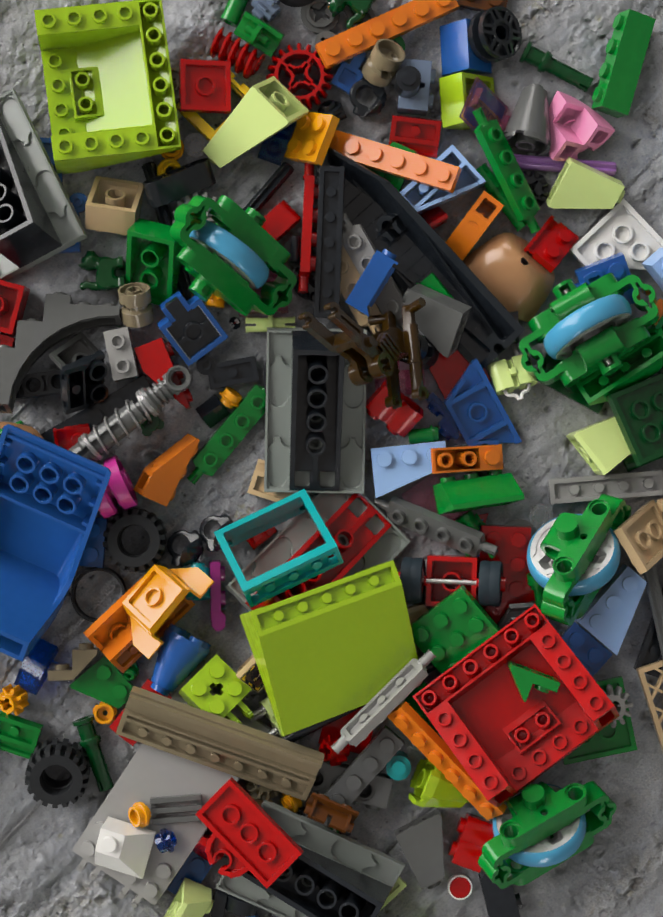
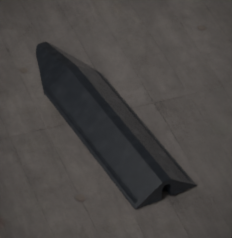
M329 147L322 166L346 168L344 213L347 214L352 225L362 224L376 250L382 252L385 248L397 256L395 261L399 264L393 265L396 269L391 277L404 292L408 288L411 289L417 285L416 283L422 282L431 273H434L455 300L472 307L457 350L469 363L476 358L483 369L488 364L490 365L498 355L516 341L525 329L390 181ZM314 165L315 168H316V170H317V172H318V174H319V167H320V166H319V165Z

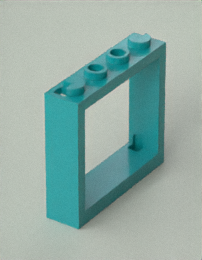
M305 489L214 532L250 608L344 563L337 544ZM307 511L325 544L246 581L230 548ZM255 591L258 592L257 594H255V595H253V596L250 595L251 593H253V592H255Z

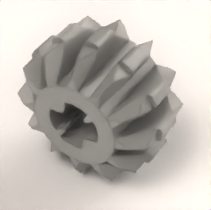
M608 684L604 693L616 705L620 715L610 723V726L615 728L616 720L624 725L625 720L622 717L624 715L631 717L632 713L626 710V708L633 707V703L626 701L630 695L627 692L622 693L620 686H617L613 691L612 685Z

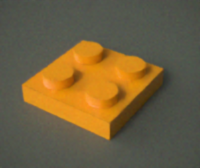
M308 112L297 120L284 157L291 161L322 166L340 119L330 114Z

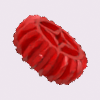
M301 43L297 44V50H293L292 46L288 45V53L280 49L278 52L281 58L272 57V62L275 65H268L267 69L272 74L266 75V79L274 76L279 81L281 70L286 72V75L291 79L287 89L292 94H295L300 89L312 91L303 96L294 95L303 105L306 104L308 110H312L311 102L313 101L319 106L321 101L318 96L326 99L328 94L324 90L332 89V85L327 82L333 79V74L327 73L332 70V67L325 69L321 59L318 58L317 51L315 50L311 53V45L308 44L306 50H302ZM294 60H306L299 66L289 63ZM313 65L320 73L318 85L309 77ZM304 73V81L301 82L300 80V82H297L295 80L296 74Z

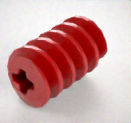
M224 27L221 28L211 44L209 55L212 58L218 55V61H231V68L235 66L237 74L244 70L243 77L245 79L255 75L261 67L266 54H262L259 58L256 57L257 48L249 52L250 44L248 42L241 47L240 37L233 42L231 41L233 33L230 32L224 36Z

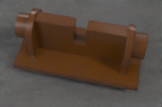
M314 792L306 802L304 810L308 818L322 824L325 823L327 816L330 817L329 827L342 833L352 832L353 822L360 813L353 810L349 805L339 804L330 800L326 795Z

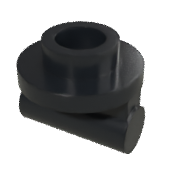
M327 100L318 109V113L334 115L340 119L339 121L347 118L339 101Z
M290 236V239L286 241L283 247L291 254L288 261L299 263L301 258L300 236Z

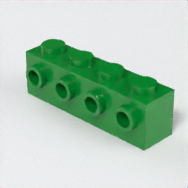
M631 9L620 12L615 17L612 26L614 29L613 35L606 46L607 56L599 70L600 80L598 87L595 88L592 95L593 105L591 109L616 118L629 115L655 18Z

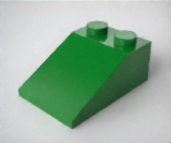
M139 218L127 230L125 284L133 282L148 284L151 292L150 303L160 305L176 293L182 265L176 256L183 247L171 237L170 225Z

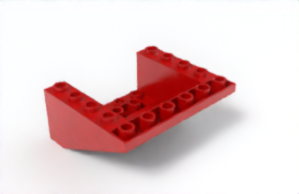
M536 604L413 695L415 701L484 797L497 808L620 716L615 705L545 615L541 613ZM508 661H513L557 678L560 682L558 691L549 690L548 693H544L535 689V684H532L527 700L524 702L507 666Z

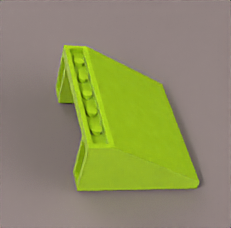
M132 0L34 10L52 132L53 158L57 174L85 172L182 148L162 0Z
M394 560L372 566L345 578L239 615L282 736L366 705L412 658L418 660L404 590Z

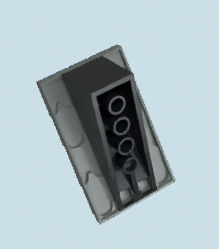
M14 89L0 95V280L3 281L34 267V265L49 259L56 253L58 254L77 242L88 238L72 202H70L58 174L54 170L37 130H35L23 102Z
M267 327L264 492L296 493L305 489L307 493L364 494L366 384L361 386L354 385L348 375V368L351 363L339 353L328 350L308 331L303 330V328ZM329 329L334 335L343 332L341 329Z
M264 800L261 807L304 852L267 889L250 871L235 878L222 875L215 887L280 917H377L406 864L373 847L370 848L346 835L339 834L303 815L300 816L274 802Z

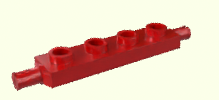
M304 163L300 274L297 275V278H299L298 293L302 294L308 293L310 271H315L316 256H311L312 247L317 246V232L312 231L313 223H317L318 208H314V199H318L319 184H315L314 165Z

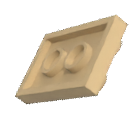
M653 499L645 503L613 531L618 538L619 544L622 545L639 574L647 572L663 557V514Z

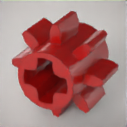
M338 733L328 735V738H323V743L319 747V752L324 753L323 761H330L331 766L341 765V762L347 761V757L350 754L349 744L339 754L331 748V745L339 739Z

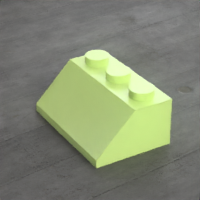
M184 878L164 917H203L205 913L209 914L214 903L212 889Z

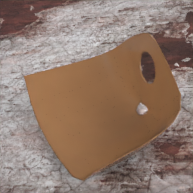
M502 233L481 245L463 261L509 312L518 311L519 320L529 322L549 295L555 280L554 272L550 273L534 260L528 252L523 251L528 245V241L513 233ZM521 258L526 259V261L529 264L523 265L521 263Z

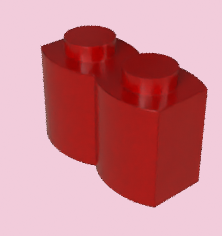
M385 380L366 401L367 413L374 420L378 421L380 419L387 424L386 428L393 435L397 436L399 434L405 437L423 417V409L402 392V407L396 409L392 407L386 408L385 398L388 396L387 380Z
M466 813L465 818L460 817L456 828L459 836L456 841L452 840L448 850V855L451 856V863L480 873L482 868L478 864V859L482 854L483 845L494 836L493 822L470 813Z

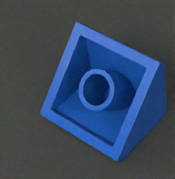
M465 18L439 27L442 77L459 72L476 75L492 73L491 63H485L474 54L469 44L468 26L471 19Z

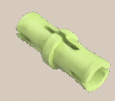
M268 315V318L246 317L245 324H256V326H245L246 333L267 332V327L295 328V326H285L286 323H295V316L273 317V315Z

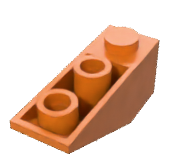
M483 191L445 243L463 261L504 205L486 191Z
M190 434L185 435L144 467L134 487V491L167 507L168 503L175 497L176 487L180 479H183L187 473V465L191 457L198 451L200 440Z
M502 444L431 448L432 474L503 469Z

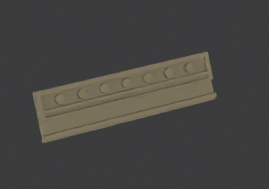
M136 686L132 687L115 733L306 801L324 760V753Z

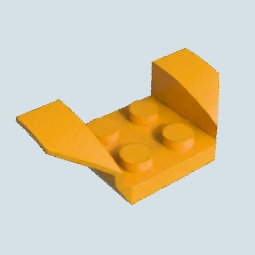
M154 564L122 602L131 619L133 645L150 660L164 643L155 632L189 592L201 599L214 581L198 567L168 569L165 566Z

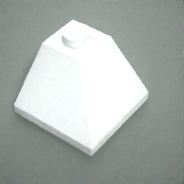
M108 816L100 829L97 840L95 864L143 879L156 831L139 826L134 827L131 823Z

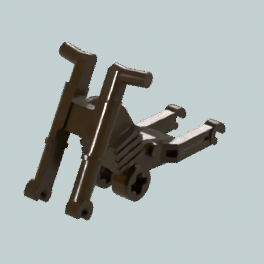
M420 297L411 304L402 306L403 331L396 327L395 316L391 311L369 316V325L382 324V331L372 336L364 334V329L342 311L336 302L328 303L323 308L325 311H331L328 319L343 331L342 333L334 335L311 312H305L298 316L299 320H305V324L302 326L303 330L308 331L328 350L339 353L351 363L348 368V375L354 385L361 386L370 383L373 378L382 379L386 377L388 396L385 398L386 408L392 407L396 409L402 407L399 382L400 370L398 369L397 361L405 357L409 359L407 362L410 369L412 399L418 398L419 401L429 398V392L424 386L423 360H421L418 324H416L415 312L426 305L424 298Z

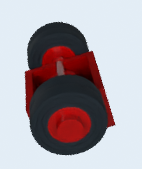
M427 555V575L424 558L412 557L403 558L401 571L398 574L402 582L406 602L422 603L426 586L425 606H435L464 585L477 602L479 600V605L498 607L501 605L502 592H506V577L503 576L502 562L484 560L481 561L479 568L480 556Z

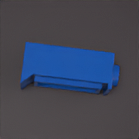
M385 248L382 252L376 250L345 302L365 315L370 316L368 306H373L396 269L393 265L399 264L395 261L397 256Z

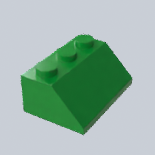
M502 470L489 471L487 476L479 477L478 473L464 475L463 480H455V476L440 479L441 483L433 485L437 513L439 515L503 506L525 500L524 494L511 473L502 474Z

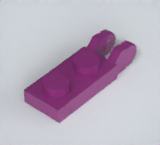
M220 560L209 561L210 578L214 583L210 587V620L213 630L215 629V631L219 632L226 627V616L221 611V606L226 605L225 591H221V581H225V566H220Z

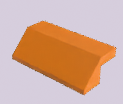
M141 579L83 632L122 673L143 655L133 645L131 619L122 604ZM185 596L155 634L161 638L166 627H169L170 623L175 625L195 606L194 602L187 600Z

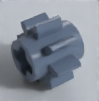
M252 0L251 5L254 9L251 12L262 21L265 18L268 22H271L281 11V7L278 5L280 1Z

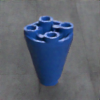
M171 623L164 631L162 638L164 643L159 649L151 678L153 683L150 686L167 697L208 656L211 647L209 643L192 635L190 636L191 633Z

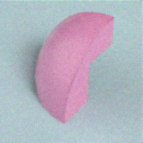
M557 91L549 106L551 147L548 153L552 160L566 161L568 156L578 159V153L586 149L596 150L615 132V129L601 115L583 102L560 91Z

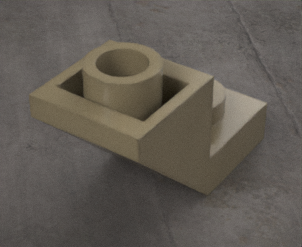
M79 643V647H75L72 650V667H69V663L54 664V668L48 670V681L74 680L100 653V649L94 647L93 643Z

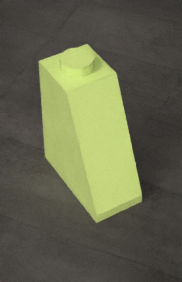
M568 156L549 192L546 203L548 207L553 209H613L616 203L619 204L625 194V186L620 180Z

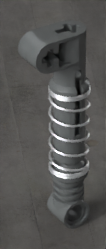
M180 365L171 367L162 376L163 380L159 378L157 379V384L155 382L152 383V388L150 386L147 388L142 387L136 391V403L133 400H125V405L122 408H115V413L110 417L104 416L103 423L99 426L93 425V430L89 434L83 433V435L78 437V442L68 450L98 463L103 459L104 453L109 455L108 450L115 444L117 446L120 445L118 443L126 436L130 438L129 433L136 428L141 429L140 425L147 419L151 421L152 419L149 414L157 417L165 406L164 402L168 404L170 402L169 398L172 400L175 398L174 394L178 396L188 389L193 382L191 371ZM182 371L186 376V380L182 385L177 386L173 382V376L176 372Z

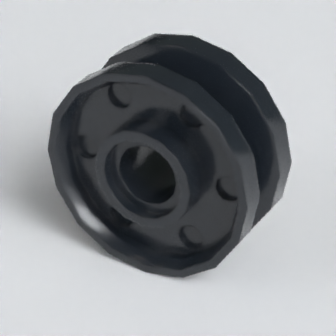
M495 6L473 16L468 26V41L472 51L480 60L485 63H496L514 56L520 49L522 41L521 27L512 11L506 7Z

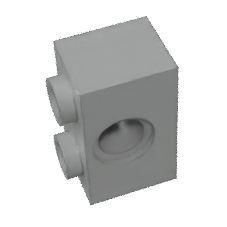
M123 327L104 331L103 335L113 381L121 382L141 377L131 329Z

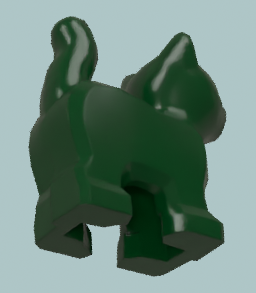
M376 0L327 1L332 17L340 14L346 5L355 13L346 23L347 29H350L366 16L371 9V5Z
M88 250L81 258V264H78L81 269L86 271L97 270L96 282H82L79 286L81 290L110 291L115 288L119 289L126 282L125 276H116V270H125L124 256H118L117 258L100 257L95 251Z

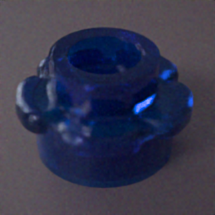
M166 828L161 829L159 833L155 834L154 839L158 850L161 853L167 851L172 853L174 846L177 844L175 834Z

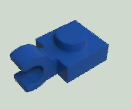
M364 52L353 57L350 64L345 61L342 62L331 84L350 94L352 85L364 77L359 69L365 61L367 54Z

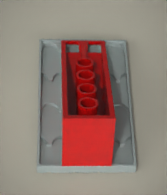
M319 493L312 500V503L337 544L344 563L251 608L236 577L225 588L248 611H252L345 578L372 566L391 561L411 541L364 494ZM306 511L297 515L242 570L246 581L325 544L309 513ZM255 591V592L251 593L250 595L253 596V595L257 594L258 592Z

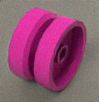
M117 455L107 458L103 462V466L111 471V476L99 508V512L104 519L118 514L117 502L125 510L138 505L131 479Z

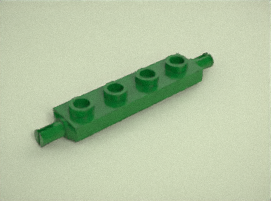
M482 107L472 111L478 123L474 133L517 221H526L531 234L539 231L541 228L534 216L540 210V207L497 119L487 120Z
M255 384L239 403V406L231 412L192 459L196 468L187 479L194 485L203 474L214 475L266 412L264 386Z

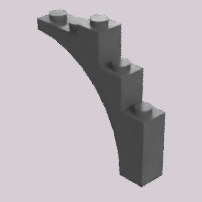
M55 292L53 294H46L43 321L35 318L18 320L15 348L8 345H0V413L13 414L16 395L23 379L34 363L47 350L63 339L81 331L101 326L122 325L120 306L111 303L91 305L87 302H79L73 304L71 295Z

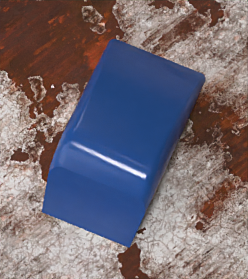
M11 424L3 427L0 436V652L23 662L56 618L69 592L106 491L111 471L103 465Z

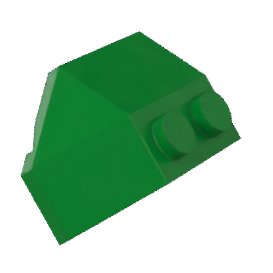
M647 328L652 338L621 357L620 359L624 365L616 372L604 377L599 370L576 384L589 406L607 402V396L645 381L662 368V329Z

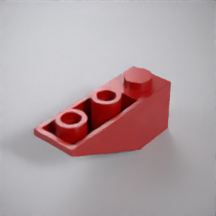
M162 337L134 348L143 372L156 383H158L157 379L159 378L163 380L162 376L171 367L177 366L174 365L171 356L175 355L169 341L165 343ZM182 371L176 372L173 376V382L177 386L182 385L180 380L184 378ZM189 388L178 396L176 394L173 395L185 408H192L190 402L193 401V397Z

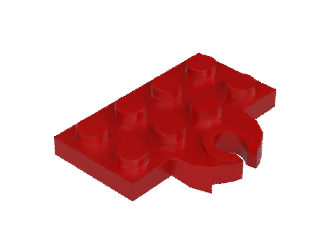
M481 525V532L485 534L486 542L499 546V550L493 559L486 552L481 551L479 568L481 561H500L503 565V576L506 577V592H502L501 605L498 607L482 606L496 624L502 618L509 604L535 601L534 590H531V586L527 582V574L530 571L526 556L531 540V526Z
M232 777L195 814L212 832L205 848L209 864L211 865L217 860L219 853L227 854L230 859L229 864L223 865L217 872L221 875L235 878L250 871L267 889L304 852Z

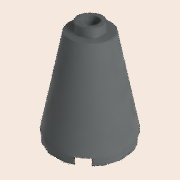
M530 84L523 88L503 132L513 154L528 155V152L536 153L535 156H543L550 151L548 93L539 84Z

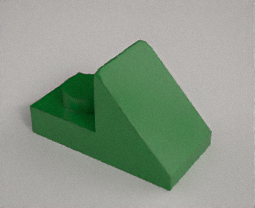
M508 661L507 666L524 702L527 700L532 684H535V689L544 693H548L549 690L558 691L560 682L557 678L513 661Z

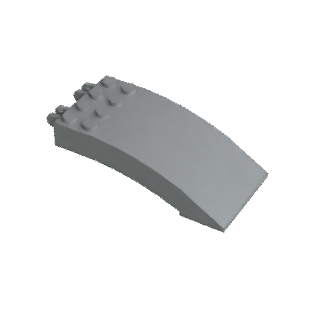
M189 675L182 682L172 697L173 700L189 705L178 693L193 676ZM211 690V691H210L211 695H213V696H214L215 694H218V693L215 692L214 690ZM236 707L230 711L243 725L266 733L271 729L258 719L251 722ZM142 743L73 847L72 851L83 858L76 870L81 872L90 862L96 866L90 873L89 878L94 881L102 870L125 885L118 895L120 899L123 900L127 896L129 889L137 893L132 900V907L136 908L142 898L156 905L208 827L202 821L152 824L150 819L149 825L144 828L156 831L144 877L140 879L95 864V848L102 825L108 816L131 823L128 816L129 808L133 807L137 802H143L151 811V797L201 793L203 807L231 777L236 782L239 780V777ZM195 800L157 803V808L197 805V802ZM197 811L157 814V817L196 814Z

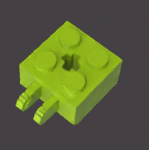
M217 654L178 693L190 706L240 724L242 722L230 712L234 707L246 718L251 720L254 717V713L241 701L252 689L236 676V673ZM210 687H217L220 690V696L218 694L211 695L210 691L212 689Z

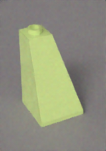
M272 76L253 85L203 149V152L213 164L221 168L299 120L309 110L282 83Z
M615 416L574 431L566 436L596 475H606L631 454Z

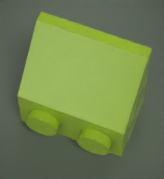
M465 72L439 78L442 128L453 130L474 129L462 117L466 104L474 111L476 110L475 104L479 103L487 111V114L492 116V119H496V116L472 93L475 83L478 82L495 99L494 78ZM471 97H473L474 106L469 104Z

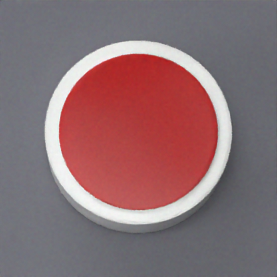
M457 873L449 878L447 889L454 899L464 900L472 893V883L466 875Z

